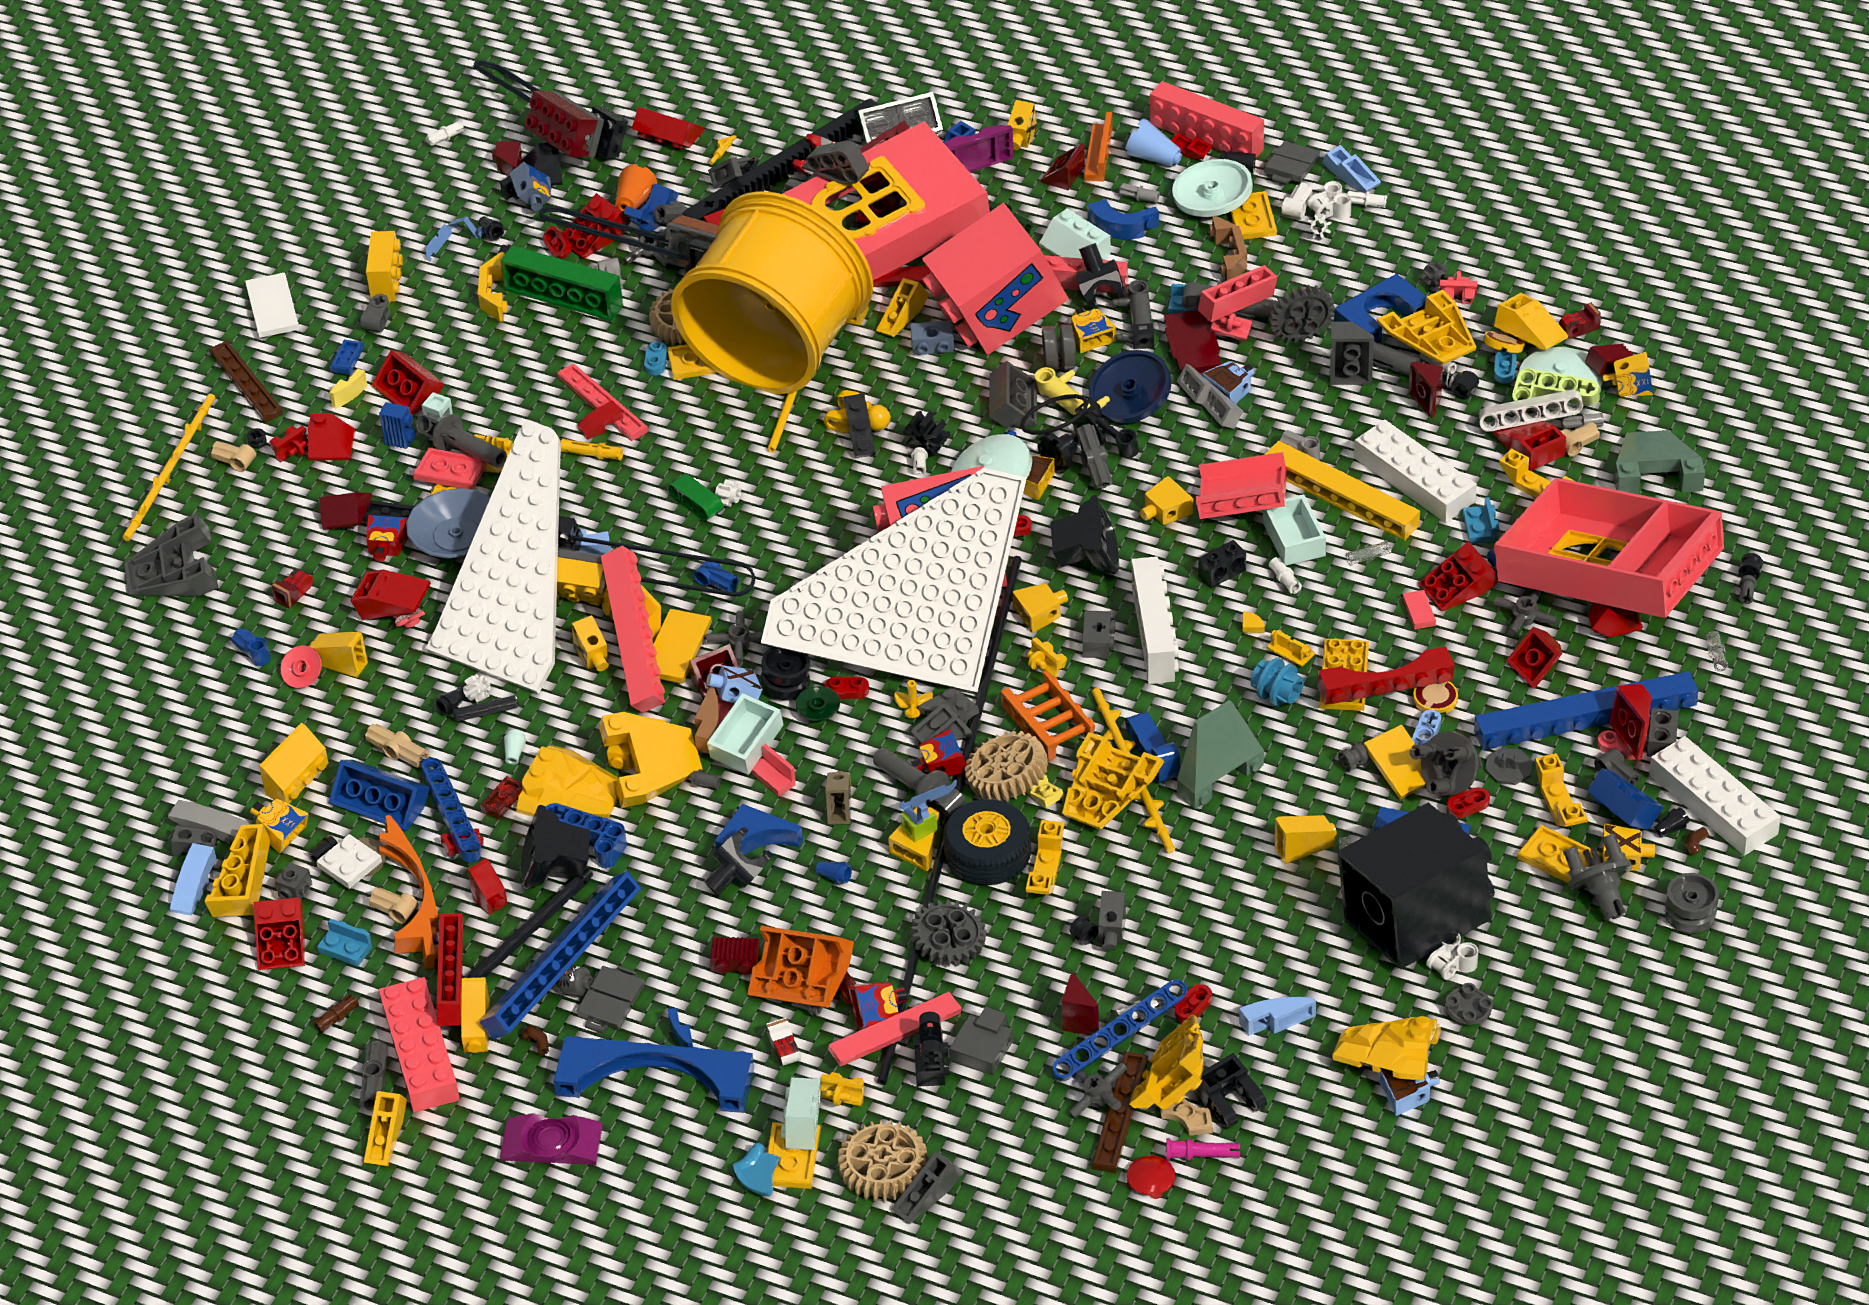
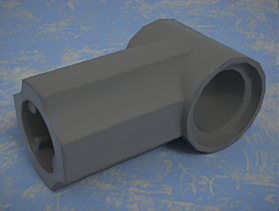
M673 201L671 204H660L654 210L655 220L660 223H669L681 216L688 207L678 201Z
M1615 748L1594 761L1598 773L1601 768L1611 770L1633 786H1636L1640 781V775L1625 763L1622 753Z

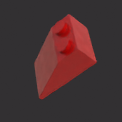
M1642 684L1620 685L1616 687L1609 724L1636 760L1639 761L1642 759L1649 725L1651 695Z

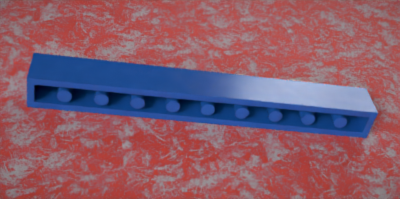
M1690 671L1625 684H1642L1650 693V715L1652 708L1677 710L1697 705L1699 690ZM1617 686L1476 715L1474 733L1482 750L1576 730L1603 726L1610 722Z
M628 871L608 881L479 1021L493 1040L509 1034L642 889Z

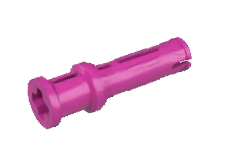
M1166 1138V1160L1186 1158V1160L1191 1161L1193 1157L1240 1158V1151H1230V1149L1239 1150L1240 1142L1205 1143L1193 1142L1191 1138H1187L1186 1141H1171L1170 1138Z

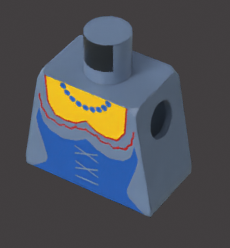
M525 162L510 172L517 196L522 201L531 205L532 210H541L543 205L551 199L549 176Z

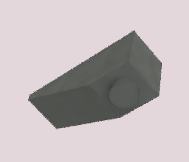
M935 1151L891 1209L907 1223L911 1224L946 1195L964 1171L947 1157Z

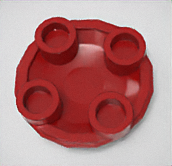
M1158 1156L1138 1158L1129 1166L1127 1171L1128 1187L1140 1194L1148 1195L1152 1199L1161 1198L1163 1193L1171 1188L1175 1181V1170L1171 1163Z

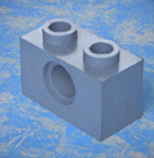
M951 320L910 323L913 355L954 352Z

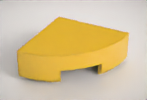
M1243 611V632L1265 633L1263 620L1254 613Z

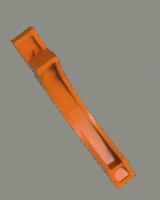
M386 815L385 833H379V840L387 845H379V854L390 857L409 870L417 880L423 894L421 907L415 917L404 928L394 933V954L422 952L425 969H434L435 959H438V945H434L433 941H436L439 916L432 888L420 859L394 819L390 815Z

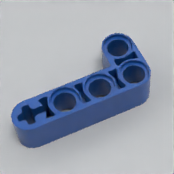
M1146 711L1125 718L1127 732L1132 741L1135 742L1140 755L1142 756L1143 752L1164 760L1154 778L1155 781L1161 783L1178 777L1180 771L1178 748L1174 742L1166 744L1150 714Z
M551 803L546 806L547 810L554 812L558 816L561 823L590 829L589 845L595 848L596 862L599 867L606 869L616 864L627 846L623 824L558 803Z

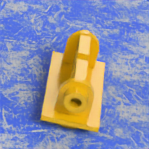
M1281 630L1272 631L1270 637L1273 640L1266 646L1269 650L1301 667L1315 655V652L1309 648V645L1295 639L1292 641L1291 637L1282 633Z

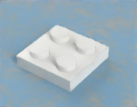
M349 834L316 862L318 868L350 889L382 862L381 855Z

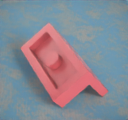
M764 744L762 746L763 758L756 763L750 773L779 797L796 785L794 767L771 747Z

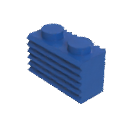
M387 402L383 405L379 412L385 445L407 449L410 443L414 441L416 431L412 428L413 415L410 413V407Z

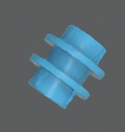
M1276 657L1271 661L1263 659L1256 665L1251 676L1250 686L1257 689V696L1266 700L1270 697L1271 704L1279 706L1284 702L1292 704L1297 700L1303 689L1304 678L1298 675V669L1295 665L1288 664L1285 666L1284 661Z

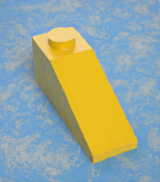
M903 278L876 331L895 337L922 310L929 296L926 289L919 282Z
M377 1091L364 1163L382 1166L389 1165L403 1124L407 1099L401 1094Z

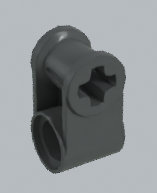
M376 294L372 296L361 316L360 326L362 329L383 332L391 315L390 309L387 307L389 300L386 295Z

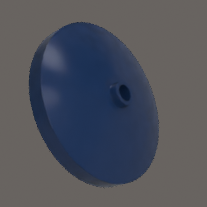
M1144 350L1122 352L1108 359L1095 372L1089 387V397L1096 402L1105 396L1110 398V401L1101 408L1104 419L1120 424L1134 423L1154 414L1165 403L1171 390V374L1165 362L1152 352Z

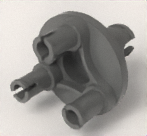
M1458 732L1438 733L1427 743L1413 745L1411 748L1415 750L1410 749V756L1413 759H1421V770L1427 783L1426 789L1429 794L1450 796L1465 792L1475 781L1478 770L1481 767V758L1477 755L1474 745L1467 737Z
M1610 834L1602 838L1609 857L1607 861L1601 862L1597 847L1590 848L1593 858L1590 855L1589 849L1582 852L1588 865L1587 868L1582 864L1577 847L1563 851L1570 869L1568 872L1571 878L1568 882L1570 889L1580 890L1588 888L1589 893L1597 898L1606 921H1609L1611 917L1617 919L1626 914L1618 891L1620 884L1618 877L1632 869L1631 862L1627 860L1625 853L1621 851L1616 834Z

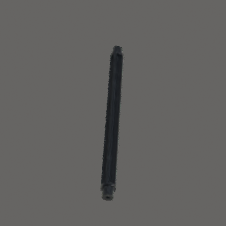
M586 868L582 877L575 876L561 891L554 895L467 975L466 978L487 977L492 970L497 968L524 943L532 933L537 931L563 907L571 897L588 884V880L593 877L592 871Z

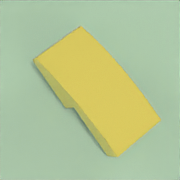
M357 369L348 378V381L339 380L331 388L329 396L332 408L336 409L347 404L367 387L364 370Z
M1044 774L1043 780H1039V786L1033 785V791H1026L1030 797L1046 808L1064 797L1062 789L1049 783L1046 774Z

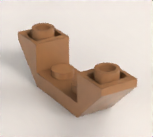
M1212 216V225H1209L1210 237H1214L1216 245L1229 243V247L1233 248L1232 255L1223 256V265H1220L1221 277H1225L1226 281L1241 275L1247 269V250L1240 226L1217 216Z

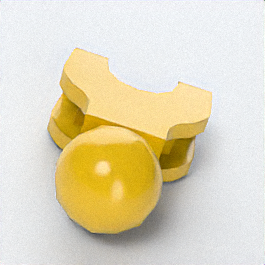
M843 390L839 393L837 402L841 410H829L823 418L827 429L839 433H849L843 397L860 394L859 392ZM866 401L871 429L882 431L888 427L891 416L887 408L882 405L872 406L871 402Z

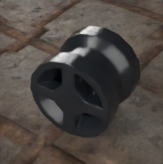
M1754 553L1744 554L1738 571L1741 578L1745 575H1751L1757 580L1761 574L1763 559Z
M1085 915L1076 918L1069 929L1071 935L1079 937V941L1084 945L1090 944L1099 932L1098 926L1095 923H1090V920Z

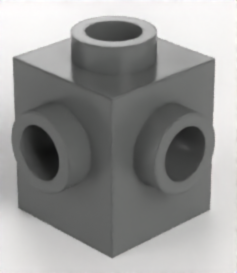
M289 862L275 880L278 896L282 899L297 897L302 899L303 896H306L312 885L309 869Z

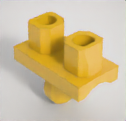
M1033 638L1031 640V649L1027 653V658H1029L1028 665L1032 669L1040 668L1043 671L1047 670L1052 677H1057L1059 669L1065 668L1067 657L1062 653L1055 654L1053 652V645L1048 641L1041 642L1038 638Z
M831 1072L830 1075L822 1074L820 1098L833 1100V1104L836 1106H840L841 1102L858 1106L862 1105L864 1094L863 1078L854 1077L846 1079L842 1078L839 1073Z

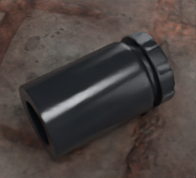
M1221 151L1220 159L1236 161L1244 165L1250 173H1254L1256 164L1255 153Z

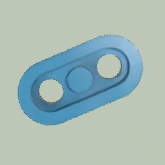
M655 341L647 346L644 365L645 371L649 375L656 376L665 371L668 352L667 346L663 342Z
M1507 349L1499 350L1496 353L1494 378L1497 382L1507 384L1515 379L1516 353H1508Z

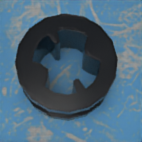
M255 428L247 433L250 447L259 449L266 445V433L263 429Z

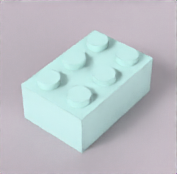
M1304 494L1286 498L1285 507L1263 510V524L1285 566L1326 556V537Z
M742 693L707 742L710 758L749 775L762 756V746L764 744L769 746L783 726L781 710Z

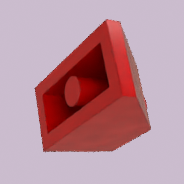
M487 858L467 869L473 900L488 915L508 904L505 888Z

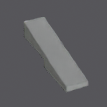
M1186 364L1177 383L1195 403L1202 404L1221 426L1234 429L1243 410L1191 365Z

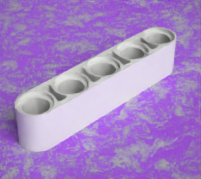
M1568 390L1485 407L1480 412V426L1485 431H1496L1575 415L1583 408L1582 396L1576 390ZM1576 399L1578 403L1576 405H1569L1568 401ZM1554 403L1557 407L1550 410L1547 408V405ZM1528 408H1535L1536 412L1529 414L1526 410ZM1507 412L1515 413V416L1512 418H1507L1504 415ZM1487 416L1495 418L1492 422L1484 421V418Z

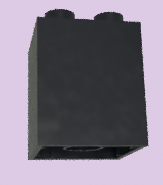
M1429 802L1338 850L1345 922L1400 969L1407 967L1442 947V942L1448 944L1454 941L1458 934L1463 936L1491 920L1490 898L1494 896L1495 891L1491 880L1488 878L1487 863L1492 860L1489 846L1481 837L1472 838L1464 832L1453 814L1448 813L1444 815Z

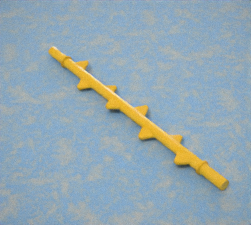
M208 394L203 404L198 408V412L191 424L186 423L185 434L159 477H153V487L134 518L130 520V525L122 536L125 541H130L137 528L141 526L143 518L164 483H170V473L196 430L200 431L202 428V420L208 414V410L215 400L213 394Z
M1099 688L1093 689L1092 694L1098 705V710L1102 713L1109 728L1103 737L1108 740H1114L1119 750L1130 753V750L1136 744L1134 741L1124 740L1115 722L1121 715L1120 710H1110L1109 704L1105 701ZM1145 787L1133 800H1143L1150 815V818L1144 822L1145 827L1156 828L1157 836L1161 838L1166 851L1171 853L1175 850V846L1168 834L1169 830L1165 827L1158 813V810L1164 803L1161 800H1152L1147 787Z

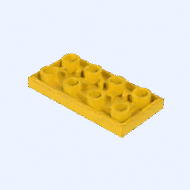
M674 609L669 610L653 644L657 652L655 656L657 665L661 671L660 679L684 683L690 670L689 660L696 657L712 623L711 616Z
M1325 639L1322 670L1340 666L1349 670L1367 672L1369 641ZM1320 694V709L1364 711L1365 697L1325 705Z

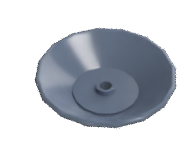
M465 488L442 490L425 497L412 509L406 521L407 536L417 549L430 556L448 559L465 557L491 497L478 490Z

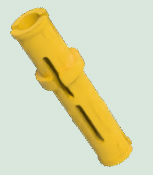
M567 439L561 440V452L594 456L601 460L607 458L621 461L624 451L622 447L608 446L605 443L593 444Z

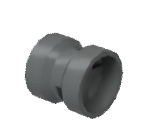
M1358 742L1352 745L1349 750L1339 751L1338 759L1343 769L1350 772L1356 769L1357 765L1367 764L1369 762V754L1365 746Z

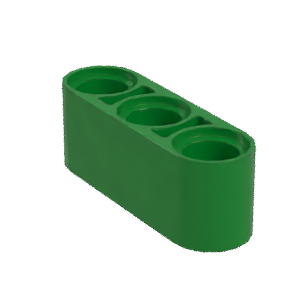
M686 473L667 485L669 494L676 501L704 521L709 520L724 509L721 499Z

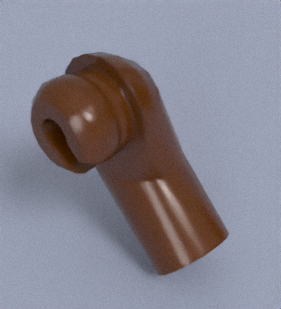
M1702 827L1686 837L1685 848L1688 849L1690 855H1695L1701 851L1698 843L1709 837L1707 829Z
M529 1025L522 1031L524 1039L536 1041L538 1054L545 1055L549 1052L547 1035L534 1025Z

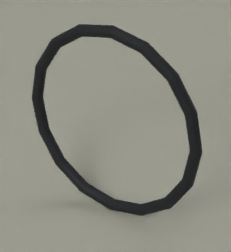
M1067 394L1051 398L1032 408L1022 418L1020 427L1023 432L1031 435H1042L1058 431L1078 420L1087 411L1089 402L1086 397L1078 394ZM1077 398L1084 402L1083 409L1075 417L1061 425L1036 431L1026 429L1025 427L1026 420L1034 412L1050 403Z

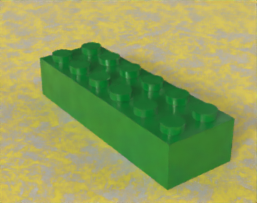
M513 245L500 260L505 291L609 321H613L623 307L619 275Z

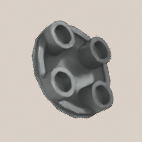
M1464 983L1462 987L1452 990L1446 996V1012L1459 1023L1467 1025L1479 1024L1486 1021L1491 1015L1492 999L1486 993L1477 989L1472 983Z

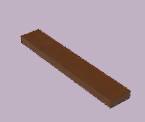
M228 341L209 348L211 356L264 422L283 415L282 408Z
M1124 1052L1122 1063L1128 1069L1116 1080L1113 1090V1096L1121 1102V1107L1118 1110H1114L1110 1106L1108 1107L1092 1163V1169L1110 1173L1117 1172L1135 1109L1130 1105V1100L1135 1087L1139 1086L1143 1081L1141 1076L1146 1070L1148 1055Z

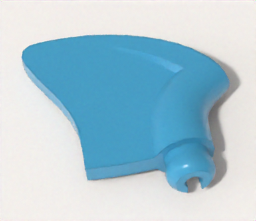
M754 1143L743 1159L733 1163V1168L739 1182L745 1188L760 1195L771 1196L773 1194V1173L780 1158L777 1155L765 1153V1147L761 1143Z

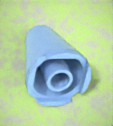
M1140 120L1137 124L1140 128L1136 131L1133 130L1125 148L1128 151L1125 153L1129 156L1171 167L1174 164L1177 165L1182 158L1181 149L1148 120Z

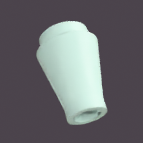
M510 730L504 736L506 763L511 765L518 764L519 757L526 743L523 732Z

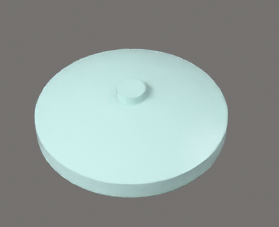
M1212 159L1199 162L1185 169L1174 181L1172 192L1175 204L1183 212L1199 217H1212L1231 212L1240 207L1251 195L1253 183L1251 174L1244 165L1227 159Z
M1550 347L1547 350H1538L1529 355L1522 362L1519 372L1522 369L1530 368L1591 379L1598 384L1599 394L1603 385V376L1600 377L1585 362L1587 354L1568 347ZM1526 380V381H1524V383H1530V382H1531V380ZM1546 384V385H1544V386H1545V387H1550V386H1552L1553 384ZM1568 387V388H1566L1565 390L1568 391V390H1572L1573 388ZM1550 403L1547 405V408L1549 409H1555L1557 407V405L1554 403Z
M1008 434L992 435L975 442L964 450L954 463L951 472L984 466L987 469L1018 475L1027 479L1032 467V456L1026 444L1020 438Z

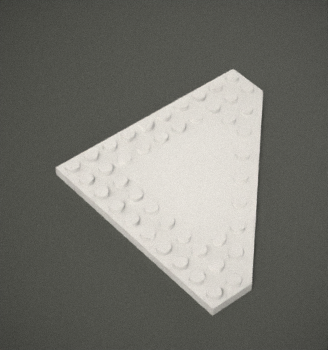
M982 468L887 529L882 530L866 542L845 553L842 557L771 599L761 644L977 693L1026 477Z

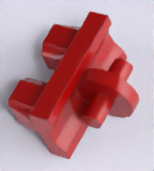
M290 426L286 429L284 438L280 439L275 436L270 440V446L275 452L277 461L281 463L294 454L298 457H302L305 454L304 447L307 446L308 439L306 437L307 430L304 426L299 428Z

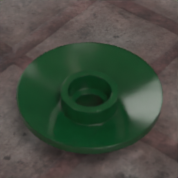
M816 686L802 691L796 699L797 712L808 720L821 721L835 715L840 708L838 694L827 687Z

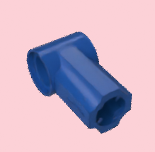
M704 561L693 573L694 579L700 585L708 586L711 584L723 591L734 592L739 583V577L722 569L719 563Z
M239 628L234 632L231 638L232 643L250 657L253 665L263 666L270 661L269 649L264 638L256 637L247 629Z

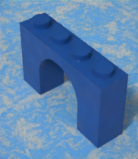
M1395 274L1337 306L1336 310H1334V322H1353L1372 334L1374 341L1379 343L1382 341V327L1368 312L1375 308L1387 307L1397 310L1406 317L1425 308L1426 296L1400 275Z

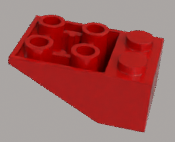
M597 193L581 210V213L628 226L630 220L619 209ZM578 217L571 222L618 236L625 232L621 229ZM569 227L563 232L571 243V249L584 259L615 241Z
M1540 421L1493 432L1508 450L1513 449L1529 457L1528 470L1530 471L1565 456L1566 436L1553 424Z
M1468 541L1418 582V584L1443 612L1485 594L1499 581L1497 573Z
M385 569L369 571L365 573L350 601L362 620L406 613L411 614L418 609L431 582Z
M300 897L253 902L258 971L305 966L304 909Z

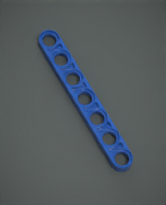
M433 757L424 759L421 763L422 776L427 786L430 787L429 791L460 857L466 862L478 861L481 857L480 842L441 761ZM427 767H436V769H427ZM439 780V781H443V782H441V783H434L433 781ZM441 794H448L449 796H447V797H442V796H439V795H441ZM447 808H455L456 810H451V811H450V810H446V809H447ZM453 822H462V824H453ZM459 836H469V838L463 839L459 838ZM466 850H475L476 852L469 853Z
M1179 979L1169 981L1059 1057L1052 1067L1053 1077L1058 1081L1069 1080L1079 1070L1085 1069L1182 1002L1187 993L1186 984ZM1172 986L1180 987L1182 995L1179 997L1171 995L1169 988ZM1153 999H1160L1164 1007L1156 1010L1151 1006V1001ZM1134 1012H1142L1145 1020L1137 1023L1133 1020L1132 1014ZM1115 1025H1123L1126 1029V1034L1122 1036L1116 1035L1113 1027ZM1096 1038H1104L1107 1041V1047L1104 1049L1097 1048L1094 1040ZM1085 1051L1089 1059L1085 1062H1080L1076 1059L1075 1053ZM1059 1064H1066L1070 1072L1066 1075H1061L1057 1072L1056 1067Z

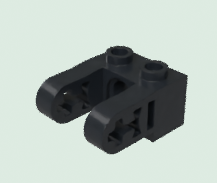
M931 1011L924 1012L919 1016L920 1034H914L917 1087L945 1085V1076L950 1075L949 1061H944V1057L949 1056L948 1042H943L940 1015Z
M1234 1053L1203 1070L1202 1082L1193 1091L1203 1105L1210 1109V1113L1224 1129H1229L1238 1123L1236 1112L1224 1098L1231 1092L1236 1091L1254 1112L1267 1106L1265 1095L1247 1074L1248 1070Z

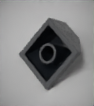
M547 142L538 143L521 160V163L525 162L549 176L551 186L563 185L559 149Z

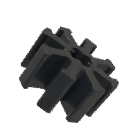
M917 411L903 430V435L910 437L906 444L909 447L918 444L926 452L928 450L931 456H935L949 438L950 432L943 430L946 426V422L943 419L937 423L933 422L935 413L929 411L924 416L922 411Z

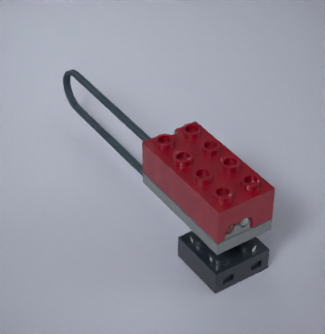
M481 60L474 62L473 67L475 70L530 103L531 112L527 113L524 128L570 157H595L597 151L605 157L619 158L628 120L606 107L593 106L590 112L559 92L541 91L498 64ZM480 66L500 71L533 92L532 97L527 96Z

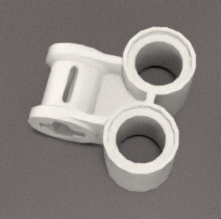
M1330 181L1324 185V192L1314 194L1308 199L1307 205L1315 211V214H1318L1319 219L1327 215L1326 218L1334 216L1336 219L1345 220L1351 216L1352 198L1349 194L1342 193V185L1339 182Z
M1458 934L1454 941L1448 944L1442 942V947L1435 950L1429 956L1426 963L1427 967L1437 970L1445 980L1452 977L1457 970L1467 973L1472 972L1477 968L1478 948L1476 945L1468 942L1461 944V936Z

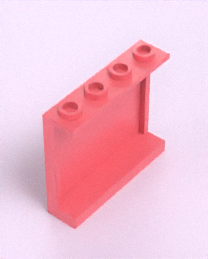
M1283 452L1199 465L1201 485L1200 496H1196V503L1200 519L1285 507L1287 470Z

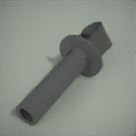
M1196 282L1185 284L1182 297L1183 306L1187 309L1198 310L1201 291L1213 286ZM1264 299L1238 310L1236 313L1269 318L1271 317L1270 311L1274 310L1272 305L1279 304V302Z
M450 414L444 418L438 415H421L416 420L417 431L432 438L435 449L451 451L455 447L496 468L503 466L507 459L506 451L463 431V422L457 415Z
M885 747L880 748L873 757L874 765L916 792L915 796L945 784L946 786L950 785L949 777L943 771L936 770L925 774ZM954 788L945 796L932 801L926 800L925 804L928 807L940 810L949 818L951 814L966 802V799Z

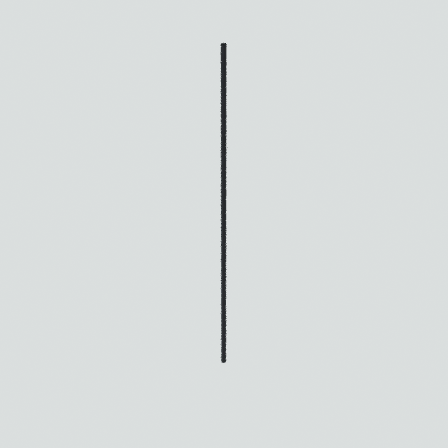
M1020 556L1013 557L975 703L978 706L979 713L971 719L969 729L973 735L966 738L962 753L965 763L967 759H970L969 754L972 753L1022 561ZM966 772L959 773L956 776L957 785L955 789L962 793ZM946 816V819H945V822H944V826H945V824H946V821L948 820V817H947V816ZM943 830L923 906L927 909L929 902L933 903L945 859ZM916 943L912 945L902 988L905 989L907 994V1001L897 1004L899 1013L906 1010L921 950H915ZM897 1042L886 1046L877 1083L880 1085H886Z

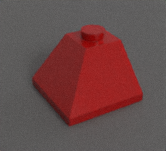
M311 413L308 425L309 461L350 460L356 432L355 428L332 413Z
M1592 602L1588 618L1591 629L1595 633L1614 637L1640 631L1643 628L1638 612Z
M1532 627L1506 661L1532 688H1536L1562 655L1561 645L1548 632Z

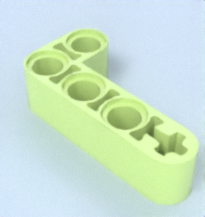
M1530 368L1522 369L1519 372L1512 395L1513 401H1518L1521 398L1528 399L1535 396L1567 391L1565 389L1571 387L1573 388L1572 390H1576L1581 394L1583 405L1585 406L1596 405L1600 400L1599 386L1594 380ZM1526 380H1531L1530 383H1524ZM1546 384H1553V385L1550 386V387H1545V386H1544V385H1546ZM1571 399L1568 401L1569 403H1578L1576 399Z

